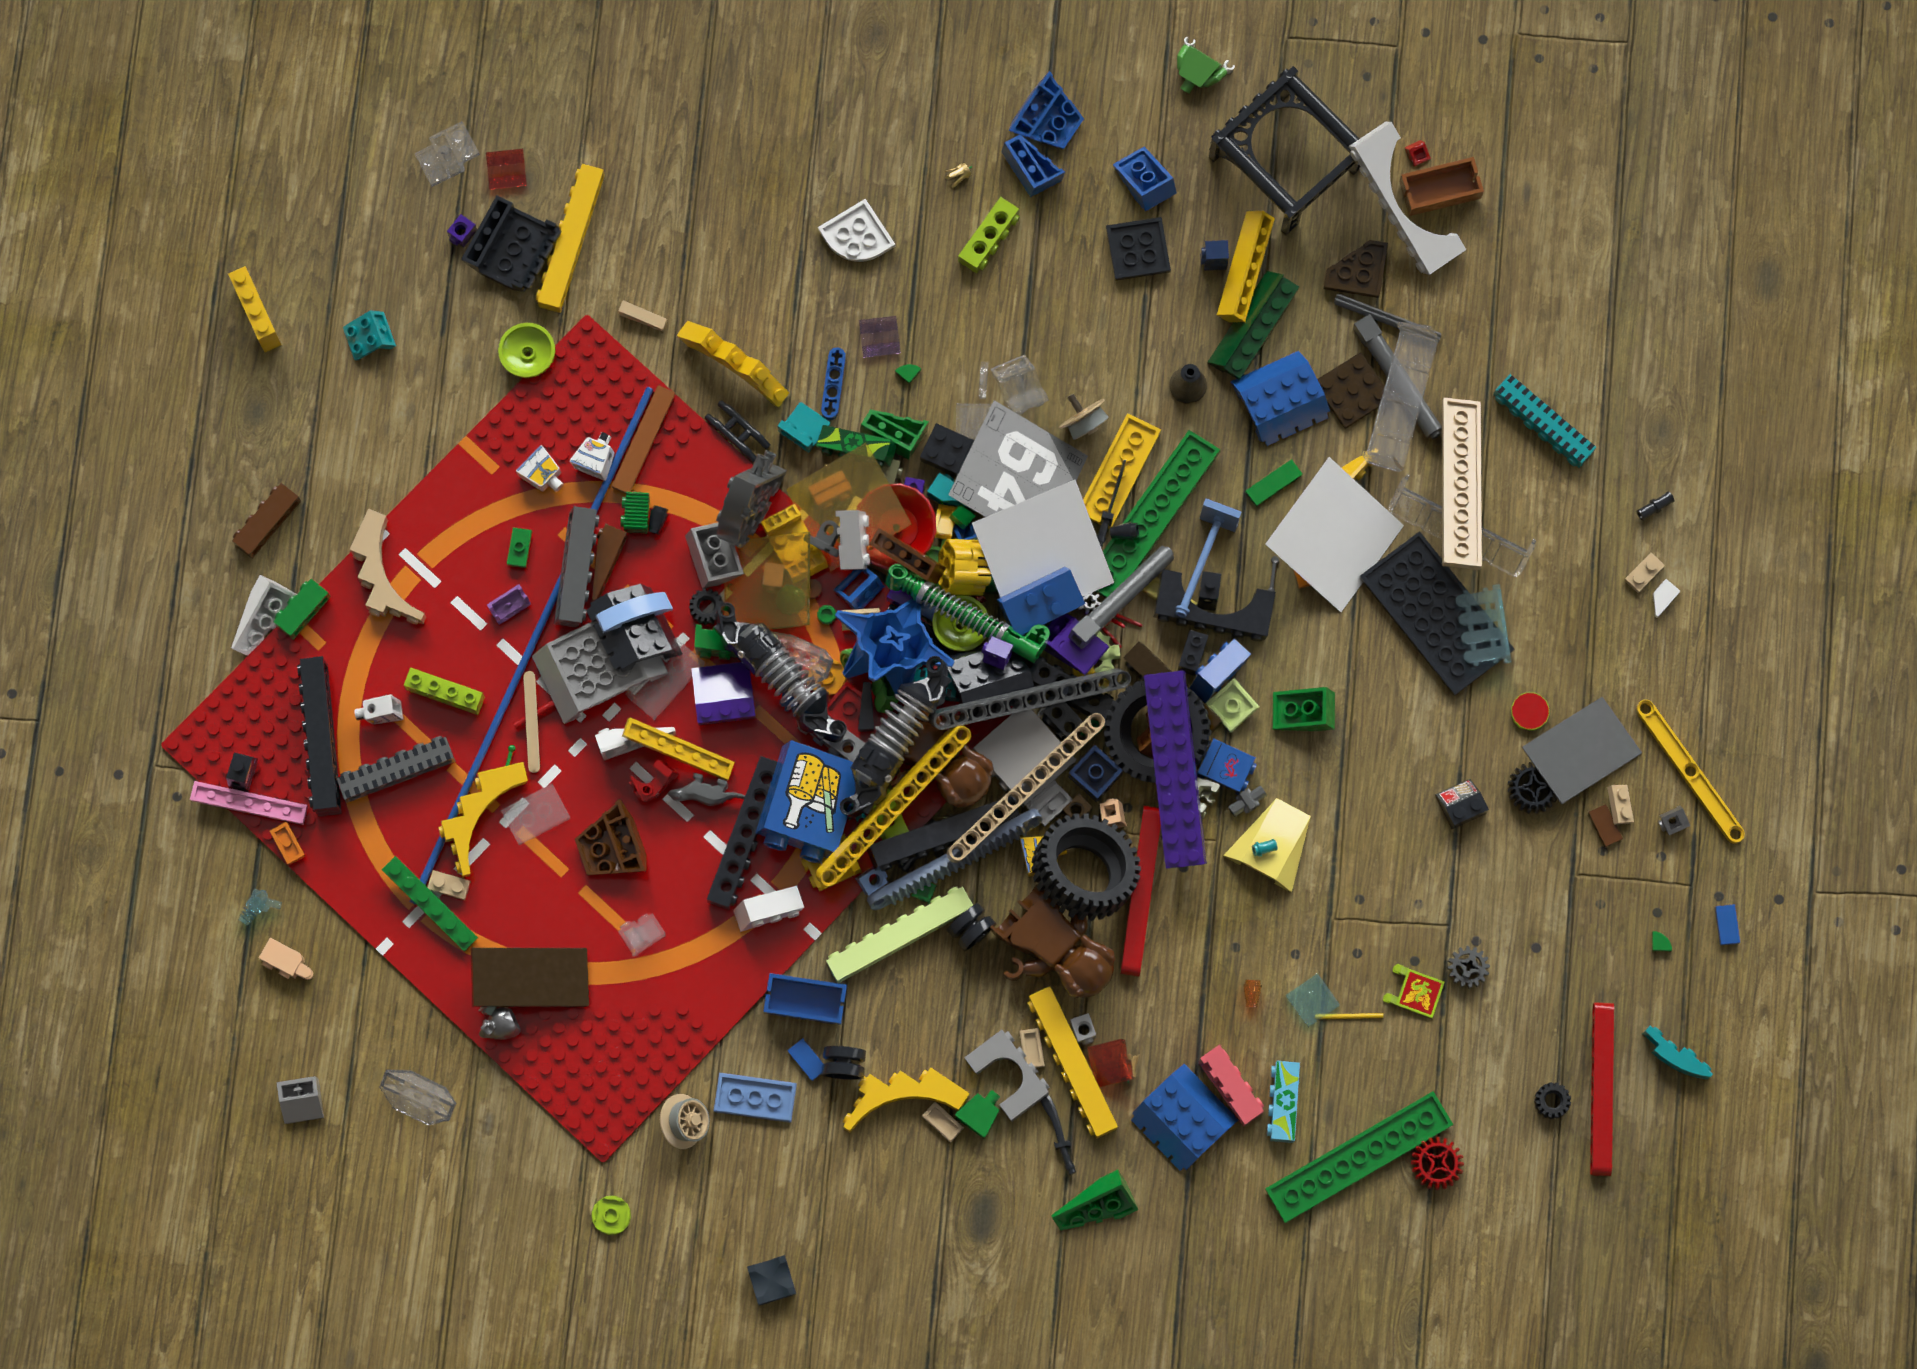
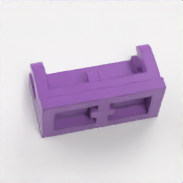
M520 584L487 604L489 611L499 625L531 605Z

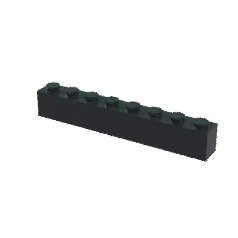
M1008 797V803L1016 805L1013 797ZM999 801L872 844L867 849L874 870L881 869L883 872L891 869L894 864L904 865L910 862L911 858L917 857V859L926 857L929 852L935 851V853L945 850L946 846L953 845ZM1018 809L1011 813L1000 825L1019 816ZM994 810V815L996 818L1003 817V813L1001 810ZM981 822V830L985 832L989 831L988 824L985 822ZM971 835L966 836V839H969V838H970V840L975 839V838H974L973 836H971Z

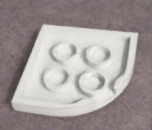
M866 199L818 227V231L832 251L850 261L862 262L872 260L895 247L894 241Z

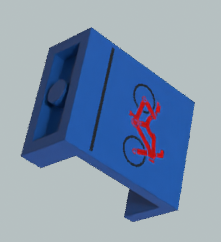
M1213 738L1198 770L1197 777L1202 779L1207 777L1235 790V794L1239 795L1240 791H1245L1249 783L1246 780L1248 774L1252 775L1257 766L1254 763L1256 757Z

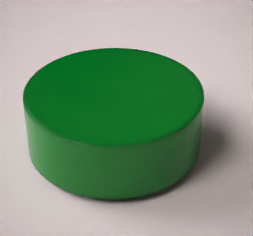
M830 605L820 607L817 612L819 622L823 625L834 623L836 611Z

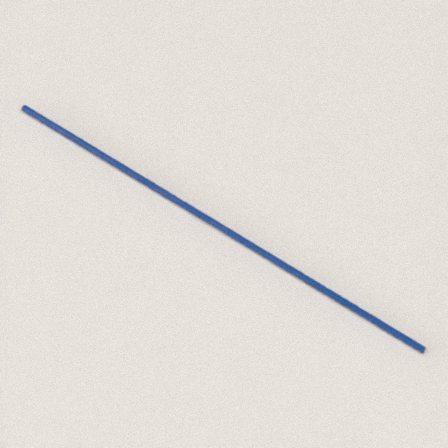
M646 387L614 456L606 481L603 480L590 509H595L598 512L653 392L652 388ZM560 576L448 819L458 816L457 802H460L459 797L468 794L557 601ZM440 836L419 879L424 885H426L445 844V838Z

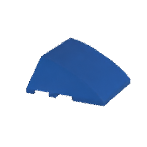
M1048 71L1014 117L1008 131L1064 149L1084 118L1072 101L1064 94L1062 87L1054 80L1052 73Z

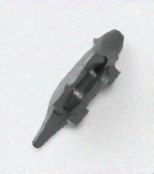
M694 773V781L683 788L668 792V795L675 801L694 800L707 806H716L733 798H745L743 794L725 793L728 789L727 781L718 779V785L711 786L710 784L702 783L703 775Z

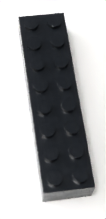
M323 656L300 659V665H297V671L302 681L299 684V692L304 702H301V712L305 717V721H302L303 732L306 733L307 740H304V748L309 755V759H306V768L310 773V777L307 778L308 788L311 789L312 796L309 797L310 808L313 809V812H316L318 817L342 814L340 789L337 781L338 767L328 664Z

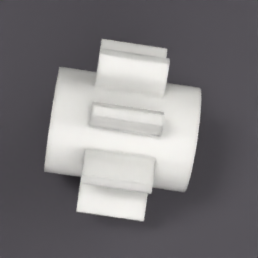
M1092 593L1084 595V600L1090 597L1094 604L1088 607L1085 602V605L1080 606L1079 610L1084 608L1086 614L1089 613V610H1094L1096 605L1101 604L1097 602L1099 594L1096 596Z

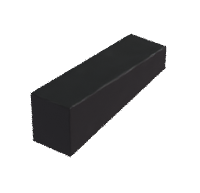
M871 681L863 682L858 732L874 731Z

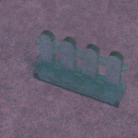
M1500 584L1492 585L1493 590L1488 591V588H1483V592L1471 594L1468 593V590L1463 591L1464 595H1459L1456 598V604L1459 607H1466V613L1459 616V623L1469 628V632L1462 634L1461 640L1464 644H1471L1472 649L1465 652L1464 659L1467 663H1474V666H1479L1478 662L1488 660L1498 663V659L1503 658L1504 663L1512 662ZM1490 603H1495L1496 609H1491ZM1485 604L1486 610L1471 612L1470 606ZM1498 621L1497 628H1493V622ZM1488 623L1489 629L1474 631L1473 625ZM1495 640H1500L1501 646L1496 647ZM1491 642L1490 648L1476 649V643Z

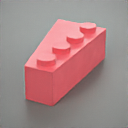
M1220 1044L1200 1058L1198 1064L1243 1127L1263 1114V1103L1258 1097H1254L1251 1086L1247 1081L1244 1082L1240 1071L1232 1064L1230 1057Z

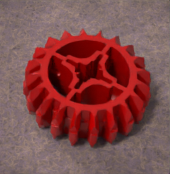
M1436 1137L1435 1143L1432 1138H1429V1145L1422 1141L1423 1149L1417 1146L1415 1149L1419 1154H1412V1157L1417 1159L1411 1161V1165H1417V1167L1412 1169V1172H1419L1415 1179L1417 1180L1422 1177L1421 1185H1424L1426 1181L1429 1182L1427 1185L1428 1189L1432 1187V1184H1435V1190H1439V1184H1441L1443 1189H1446V1182L1453 1186L1452 1179L1455 1181L1460 1179L1456 1173H1463V1170L1458 1168L1464 1166L1463 1162H1458V1160L1463 1158V1155H1456L1460 1149H1452L1454 1142H1451L1449 1146L1446 1145L1447 1138H1444L1442 1143H1440V1137ZM1432 1148H1440L1444 1150L1438 1156H1435L1432 1153L1429 1154L1427 1152V1150ZM1448 1154L1453 1161L1452 1171L1445 1163ZM1443 1156L1440 1162V1165L1442 1167L1440 1168L1438 1166L1432 1171L1435 1164L1433 1160L1435 1159L1437 1161V1159H1440ZM1422 1157H1425L1430 1165L1427 1173H1425L1422 1167ZM1437 1171L1448 1175V1177L1443 1179H1434L1431 1176Z

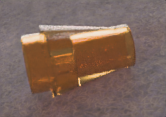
M1245 979L1243 987L1246 1007H1258L1262 989L1261 980Z

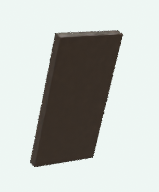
M471 948L472 1007H588L587 948Z

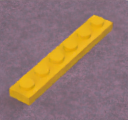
M628 718L622 737L725 781L729 779L734 762L632 718Z

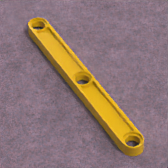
M1650 700L1640 701L1636 707L1638 716L1730 843L1737 844L1741 842L1745 832L1655 705ZM1643 704L1649 705L1650 713H1642L1640 706ZM1693 767L1695 775L1692 777L1687 776L1685 768ZM1733 829L1740 832V838L1737 840L1730 836V832Z

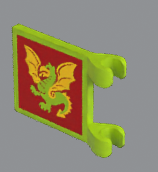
M1396 964L1393 967V973L1405 976L1399 996L1386 993L1383 1001L1432 1019L1445 982Z

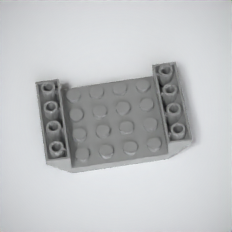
M598 621L588 623L547 643L532 656L564 724L581 717V712L647 680L653 682L667 675L668 672L661 657L657 656L636 662L632 670L621 672L620 669L614 670L609 659L614 653L607 655L601 643L607 637L600 639L593 626Z

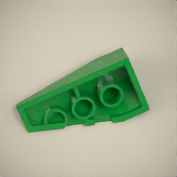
M1115 1170L1099 1178L1051 1216L1061 1231L1084 1226L1087 1222L1096 1221V1223L1103 1222V1219L1114 1217V1220L1120 1219L1139 1209L1127 1182L1120 1171Z

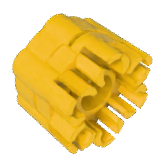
M945 540L938 554V563L946 567L938 582L942 590H945V594L950 592L951 595L983 596L985 586L990 584L991 577L978 576V574L990 575L991 572L989 568H978V566H988L986 559H978V557H985L978 540Z

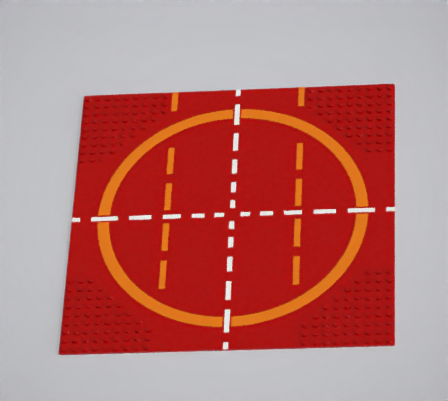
M585 315L555 345V357L550 367L536 377L522 378L386 516L388 523L382 542V563L386 577L391 587L405 602L425 614L426 620L424 624L418 623L415 625L407 621V618L404 616H393L389 613V610L385 617L382 615L376 617L370 614L366 603L373 587L371 589L363 587L358 579L365 559L364 561H359L353 558V554L350 552L319 583L330 594L331 598L297 637L292 640L276 627L161 743V746L198 782L229 788L226 776L234 752L258 758L248 793L307 805L308 809L304 825L228 810L288 866L270 833V830L287 822L305 854V857L288 867L600 1162L604 1163L767 992L769 973L783 975L863 891L855 878L873 867L866 850L857 860L861 873L819 891L818 887L813 888L809 879L812 874L809 869L805 870L801 862L800 854L802 849L787 845L786 851L772 849L763 844L765 836L758 834L756 841H758L755 852H751L749 857L751 864L749 869L744 870L742 877H745L743 885L737 889L735 894L738 895L735 906H731L730 910L707 903L709 891L744 799L733 798L716 806H707L694 800H673L668 795V792L683 788L694 781V773L703 775L702 783L710 784L711 786H717V781L721 778L645 746L604 760L595 735L600 730L609 728V730L624 729L628 718L635 719L653 728L674 727L677 734L675 737L733 761L734 765L727 780L728 789L725 793L733 792L746 796L760 756L778 762L782 746L791 740L829 753L828 747L824 744L822 746L818 745L813 740L814 737L809 733L805 735L798 729L792 710L790 709L786 712L785 707L779 704L783 693L779 696H774L776 689L768 690V684L766 682L761 683L762 677H756L751 671L756 718L698 725L692 668L738 663L741 661L730 657V660H722L717 656L703 659L700 658V655H696L694 648L696 624L702 625V629L713 630L717 623L715 621L712 625L711 623H708V625L700 624L691 616L689 608L690 599H692L693 594H696V591L703 590L685 535L691 528L718 523L716 519L723 508L724 499L730 489L727 488L730 478L751 469L753 464L680 397L675 395L631 491L650 494L648 530L650 511L654 505L668 509L667 514L669 516L659 535L651 532L647 534L627 533L628 538L601 596L638 584L650 587L653 593L665 592L673 610L663 614L683 654L667 660L661 655L660 657L668 672L667 675L653 682L647 680L581 712V717L567 724L563 723L556 707L537 717L540 769L538 772L532 773L528 768L526 725L516 729L513 724L515 721L526 716L524 674L527 671L535 674L537 709L550 702L552 697L532 656L547 643L591 623L586 611L585 621L577 628L555 625L556 601L477 772L478 774L479 772L504 767L509 754L508 747L514 745L516 750L512 754L510 765L523 762L528 781L526 784L514 787L500 795L488 805L479 817L469 842L468 860L470 876L462 878L461 873H457L455 862H458L457 854L453 855L451 843H454L453 840L445 842L433 868L434 871L471 882L465 900L432 892L478 939L464 952L417 905L410 903V898L381 870L396 856L420 879L440 836L438 827L441 826V821L447 820L561 574L569 512L574 506L590 509L602 485L603 480L574 469L570 459L586 438L598 440L601 432L611 436L608 445L616 454L646 387H650L653 389V392L596 514L599 515L598 526L595 527L594 534H598L600 528H604L605 524L624 531V527H621V515H625V508H622V497H626V494L613 489L612 484L657 386L659 385L668 390L671 389L593 318ZM540 445L545 448L561 470V474L557 478L564 484L557 492L550 486L541 491L517 475L516 470ZM779 488L777 493L770 497L769 501L772 503L763 520L795 504L810 535L815 537L821 525ZM760 524L753 536L748 535L750 539L744 547L739 548L735 546L744 574L721 585L709 588L714 592L717 591L721 595L723 602H729L734 606L737 622L750 624L764 623L773 634L778 636V639L785 645L786 650H789V656L796 658L795 663L802 664L801 671L808 670L809 672L811 665L823 658H832L841 664V651L849 648L853 649L857 641L856 635L851 630L842 631V622L837 618L830 625L821 624L818 620L817 612L824 605L832 606L836 612L838 610H853L834 592V589L853 570H842L840 568L839 556L836 558L821 550L827 561V568L795 585L786 571L783 588L786 585H794L802 589L803 584L807 580L815 579L821 584L822 592L816 599L806 598V606L800 613L793 614L792 616L784 614L778 609L776 603L778 595L768 593L763 588L766 563L783 564ZM513 527L532 530L526 568L507 566ZM597 537L595 546L593 545L591 553H594L593 564L589 567V571L592 572L591 581L586 586V590L589 591L588 601L585 602L583 608L586 610L590 608V603L593 602ZM836 541L834 548L839 550L840 543ZM862 572L842 592L850 596L868 576ZM883 583L885 587L863 609L879 608L880 612L888 609L892 603L887 601L890 589L886 584ZM520 584L531 605L499 625L489 611L487 604ZM704 600L700 603L699 609L703 613H710L714 609V604L710 600ZM723 611L724 616H729L728 612ZM323 656L328 664L338 777H341L340 774L343 772L359 770L358 768L364 764H375L380 758H391L398 751L406 750L407 752L412 750L413 746L417 744H428L433 738L438 736L447 738L456 762L348 803L345 801L340 789L342 814L318 817L316 812H313V809L310 808L309 797L312 796L307 782L310 773L306 768V759H309V755L304 748V740H307L302 726V721H305V717L301 712V702H304L299 692V684L302 681L297 671L300 659ZM922 665L919 669L923 670V668L927 667L926 665ZM410 668L482 692L485 699L479 714L476 715L407 691L404 683ZM868 672L849 679L846 678V681L861 693L863 682L871 681L868 678ZM806 682V683L803 684V685L807 688L808 685H809V682ZM872 692V702L874 703L875 696ZM391 694L401 701L404 720L371 724L365 719L356 720L355 709L363 708L364 700ZM945 700L936 710L958 705L959 702ZM898 701V703H897V704H899V705H901V706H904V705H905V704H903V703L900 702V701ZM960 711L956 712L955 716L960 715ZM1011 714L966 724L965 727L970 730L971 737L965 745L972 750ZM848 745L843 748V751L851 753L854 748ZM657 760L667 762L680 773L675 780L673 779L659 797L648 802H644L642 799L639 800L634 792L636 787L631 786L629 783L632 781L631 775L633 777L636 776L645 784L650 783L656 776V769L653 765ZM904 763L900 767L901 772H904L906 769H912L910 765ZM764 776L761 781L764 784H769L772 778ZM475 779L467 795L481 792V789L477 790ZM936 780L930 782L901 813L908 831L925 826L947 803L937 788ZM910 786L904 788V795L909 793ZM757 794L755 796L757 802H762L766 798L764 794ZM620 799L633 817L647 854L646 871L587 875L575 838L591 824H594L605 811H608ZM755 811L750 812L748 818L755 820L759 814ZM847 817L843 831L846 838L864 820L863 818L859 819L857 823L856 819L852 818L849 820ZM746 829L741 835L744 838H748L752 835V831ZM870 829L864 831V838L869 836ZM879 836L874 843L882 841L881 837ZM856 843L850 846L852 851L856 850ZM742 847L735 850V854L738 856H742L745 853V849ZM736 865L728 868V872L731 874H735L739 870ZM431 872V874H430V876H429V879H428V881H427V883H426V885H425L426 887H428V884H429V881H430L432 872ZM872 874V875L869 877V882H870V883H871V882L873 881V879L876 877L875 874ZM725 883L722 885L721 890L728 892L731 890L732 885ZM797 886L804 905L798 916L792 918L787 916L780 921L769 922L740 932L733 910L743 900ZM471 948H587L589 1006L508 1007L513 1011L521 1032L517 1036L508 1039L482 1038L479 1036L480 1027H482L484 1020H488L489 1015L479 1012L480 1007H472Z

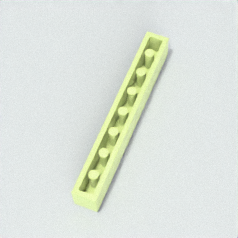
M957 886L947 892L948 895L942 898L941 896L935 897L930 901L931 904L926 907L921 905L913 910L914 913L909 916L907 914L900 916L893 925L890 926L888 923L879 928L880 932L874 935L873 933L867 934L862 938L863 941L858 944L853 942L847 945L845 951L841 953L837 951L829 955L826 963L836 982L840 983L956 920L973 906L963 886L959 889Z

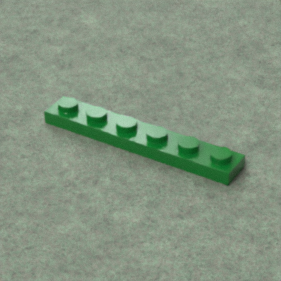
M396 856L381 869L464 952L478 939Z

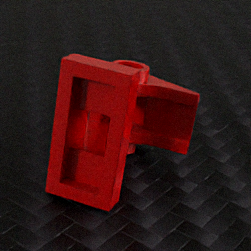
M657 760L653 765L656 769V776L650 783L645 784L632 775L630 776L632 781L629 783L631 786L636 787L634 792L637 798L648 802L659 797L673 779L675 780L680 773L667 762Z

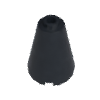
M1187 364L1173 373L1170 378L1169 387L1172 396L1177 401L1189 404L1199 401L1204 396L1207 389V381L1196 365Z

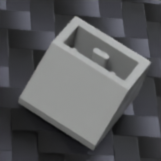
M316 1076L277 1082L279 1103L285 1124L324 1118L319 1079Z

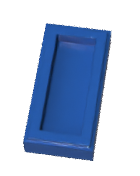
M1735 904L1716 906L1715 914L1720 946L1739 944L1740 936Z
M803 1038L787 1050L811 1081L822 1074V1061Z

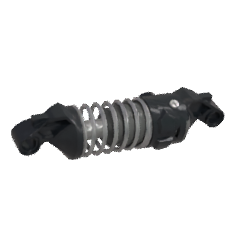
M729 602L721 603L715 614L717 625L713 629L720 635L724 649L733 652L745 665L746 669L750 670L756 677L761 676V683L766 682L768 690L775 688L774 696L786 693L782 697L781 703L786 702L793 696L794 699L787 706V710L800 703L793 713V716L799 723L800 730L813 734L819 741L825 739L834 743L840 742L847 731V726L841 720L828 718L829 692L824 687H821V684H814L815 677H808V670L801 671L802 664L795 663L796 658L789 656V650H786L785 645L778 639V636L773 634L764 623L750 624L737 622L734 606ZM721 611L728 612L729 616L722 615ZM811 680L810 684L806 688L803 684ZM817 687V690L811 694L810 691ZM832 729L840 730L841 734H835Z
M932 656L927 660V678L900 685L899 694H895V697L905 705L901 706L890 702V705L900 712L899 715L885 710L888 718L880 719L882 724L880 727H875L877 732L871 734V738H868L864 746L859 750V754L850 767L855 781L856 794L840 802V811L846 816L856 818L864 812L870 814L874 806L886 798L887 788L903 764L904 758L902 756L904 753H909L907 749L909 745H914L911 738L919 737L914 727L920 730L924 729L923 725L915 717L927 722L929 721L928 717L920 709L927 713H934L936 708L945 702L946 688L951 679L947 677L948 665L940 657ZM940 662V668L938 670H934V665ZM853 803V810L851 812H848V806Z

